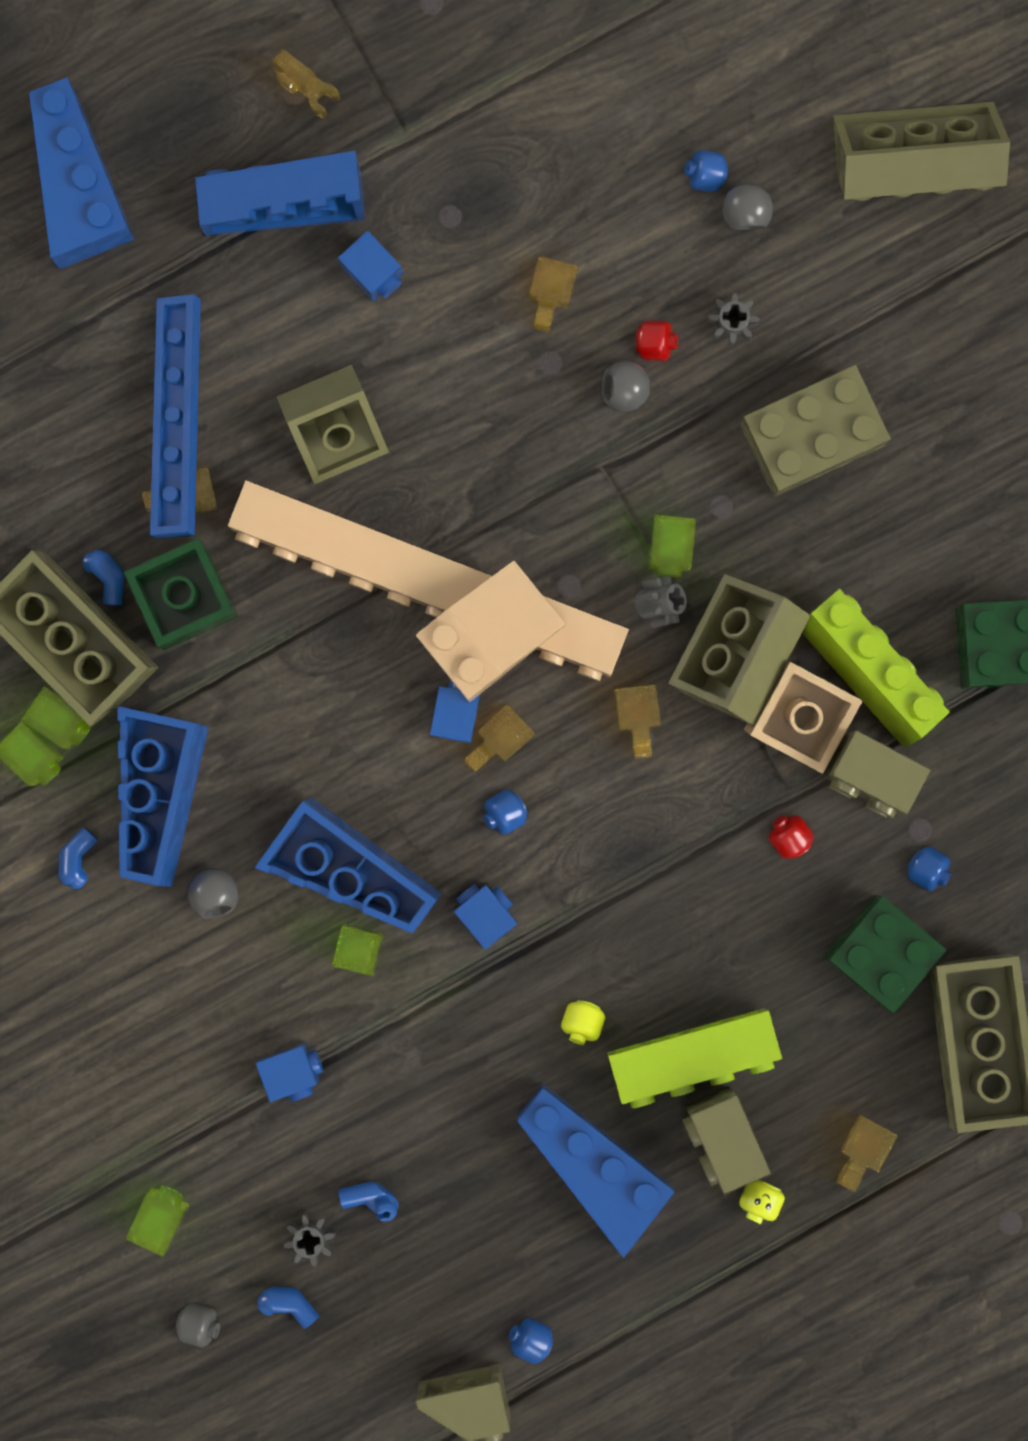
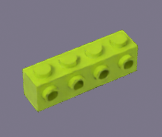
M838 589L809 614L811 616L802 634L904 748L922 739L950 713L943 705L944 701L940 694L933 688L927 687L916 675L914 665L892 648L884 631L867 620L861 613L860 605L853 597L845 595L841 589Z
M766 1008L607 1052L620 1101L622 1104L630 1102L631 1108L654 1103V1095L670 1091L671 1097L695 1091L694 1084L710 1080L711 1086L730 1082L735 1079L733 1073L749 1069L751 1074L766 1072L775 1068L774 1061L782 1059L770 1013Z

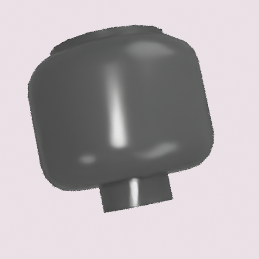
M190 1303L182 1309L176 1322L178 1339L185 1344L198 1348L208 1346L212 1338L216 1339L221 1329L220 1323L215 1322L217 1313L214 1308Z

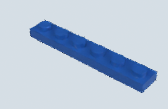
M194 294L157 298L150 535L156 539L195 536L201 299Z

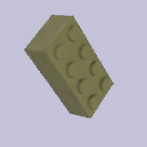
M1013 954L937 962L929 971L949 1128L957 1133L1028 1125V1019L1020 957Z

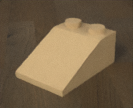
M512 561L448 608L418 632L416 636L470 703L566 624L517 563Z

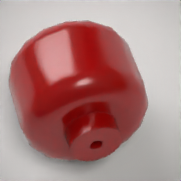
M645 321L637 329L636 351L644 360L666 361L670 358L671 350H676L678 347V335L673 333V328L667 321Z
M783 815L773 822L775 829L769 833V841L782 858L794 859L810 849L814 834L802 817L792 815L787 818Z

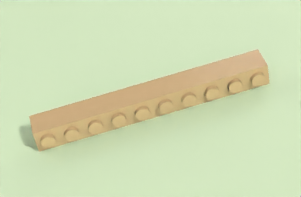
M245 481L228 523V527L237 533L235 540L254 548H258L260 542L275 547L272 554L293 563L296 562L297 557L311 561L313 563L310 569L332 578L335 572L351 577L348 584L367 592H372L374 586L389 592L387 599L406 607H410L411 601L427 607L425 614L434 618L440 616L448 608L492 577L486 573L249 481ZM543 596L566 625L537 648V650L541 651L539 658L558 666H562L564 660L578 665L577 673L596 681H600L602 675L610 678L629 629Z

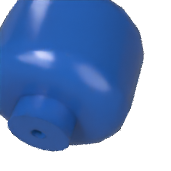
M699 150L693 154L691 160L686 162L684 174L690 177L692 189L696 191L717 192L725 184L728 164L724 156L718 152Z
M503 790L485 801L484 809L487 814L483 816V819L489 829L496 828L498 833L507 835L525 824L527 809L522 799L516 793Z
M931 846L919 849L907 868L908 878L928 892L935 890L938 885L944 887L952 875L948 871L950 859Z
M533 1318L524 1319L520 1326L514 1325L509 1333V1340L512 1341L510 1346L511 1352L515 1357L528 1363L537 1364L541 1362L551 1351L553 1345L551 1328Z

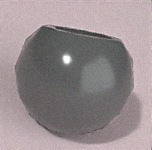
M743 183L736 185L728 192L723 202L722 212L725 222L733 230L760 229L767 227L774 206L769 193L757 184Z
M624 360L606 368L602 378V395L605 403L613 410L624 413L636 410L643 406L649 397L651 381L647 371L638 363Z
M208 868L198 873L190 881L187 889V900L195 914L204 919L219 918L231 913L235 909L239 900V888L229 873L222 869Z

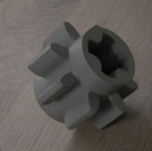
M733 293L731 301L726 304L722 300L717 299L715 307L720 313L719 315L712 314L708 316L707 323L717 324V330L713 337L714 340L723 336L729 339L730 347H733L736 339L741 336L745 340L750 341L752 334L747 326H755L759 323V317L750 316V310L754 302L752 300L746 304L739 302L737 293ZM731 312L736 313L737 320H740L737 328H731L730 321L725 320Z
M671 576L644 580L642 582L644 589L637 593L635 600L638 614L643 619H651L652 628L678 623L680 621L678 614L685 610L687 603L683 588L679 584H671Z
M305 1212L302 1216L300 1227L295 1223L288 1225L287 1229L294 1234V1238L287 1240L284 1248H294L297 1253L294 1260L296 1264L302 1257L310 1258V1262L314 1267L318 1263V1255L321 1252L324 1255L331 1256L333 1249L325 1243L326 1240L335 1237L336 1231H326L323 1226L326 1216L323 1215L318 1221L310 1220L309 1214ZM306 1230H310L313 1237L319 1236L320 1238L314 1248H310L308 1242H301Z

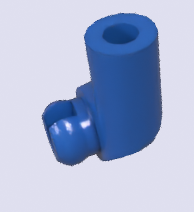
M95 550L88 552L83 557V568L87 573L92 572L103 582L102 605L123 606L125 577L123 568L105 551Z
M85 826L59 852L58 877L62 884L68 885L72 889H80L86 884L88 875L82 869V856L98 841L97 837Z
M370 1181L338 1190L342 1209L364 1204L377 1214V1219L383 1222H389L397 1215L399 1205L395 1195L377 1182Z
M272 1286L264 1290L257 1300V1307L262 1314L271 1316L273 1313H291L303 1329L310 1326L320 1316L304 1295L295 1287Z

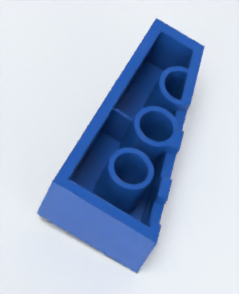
M66 77L29 92L50 257L59 269H62L135 240L77 93L69 79Z
M356 151L266 166H251L243 170L231 172L217 169L206 172L205 176L195 177L199 224L205 236L365 220L361 171Z
M118 706V721L120 722L118 759H121V784H118L119 800H121V822L119 823L120 877L156 886L172 887L209 727Z
M312 797L302 801L255 866V868L280 876L287 879L290 883L316 891L327 896L326 898L340 904L344 903L361 910L362 913L410 933H413L419 927L442 895L441 892Z
M542 1083L518 1114L517 1121L624 1258L674 1194V1188L662 1176Z

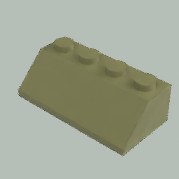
M994 102L833 115L838 180L844 200L865 201L872 197L881 196L908 197L912 194L928 192L947 194L953 190L963 189L984 191L993 187L1007 186L1010 140Z
M31 550L0 582V635L89 726H93L129 698L159 668L45 552Z

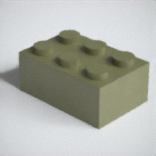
M856 365L744 416L740 423V427L773 497L884 447L891 440Z
M724 574L668 684L695 701L754 726L811 615L781 595Z

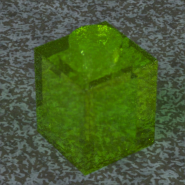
M654 516L648 568L657 569L658 576L680 578L682 571L689 572L692 568L695 518Z
M46 686L43 687L21 719V721L56 745L65 749H70L72 744L75 746L80 745L91 729V726L54 689Z
M21 721L0 743V759L28 786H37L39 783L44 786L61 770L57 764L64 756L30 723Z
M343 924L331 966L372 976L376 970L385 933Z
M161 1186L159 1190L152 1188L146 1193L126 1240L164 1256L170 1249L190 1204L181 1201L183 1195L165 1186Z

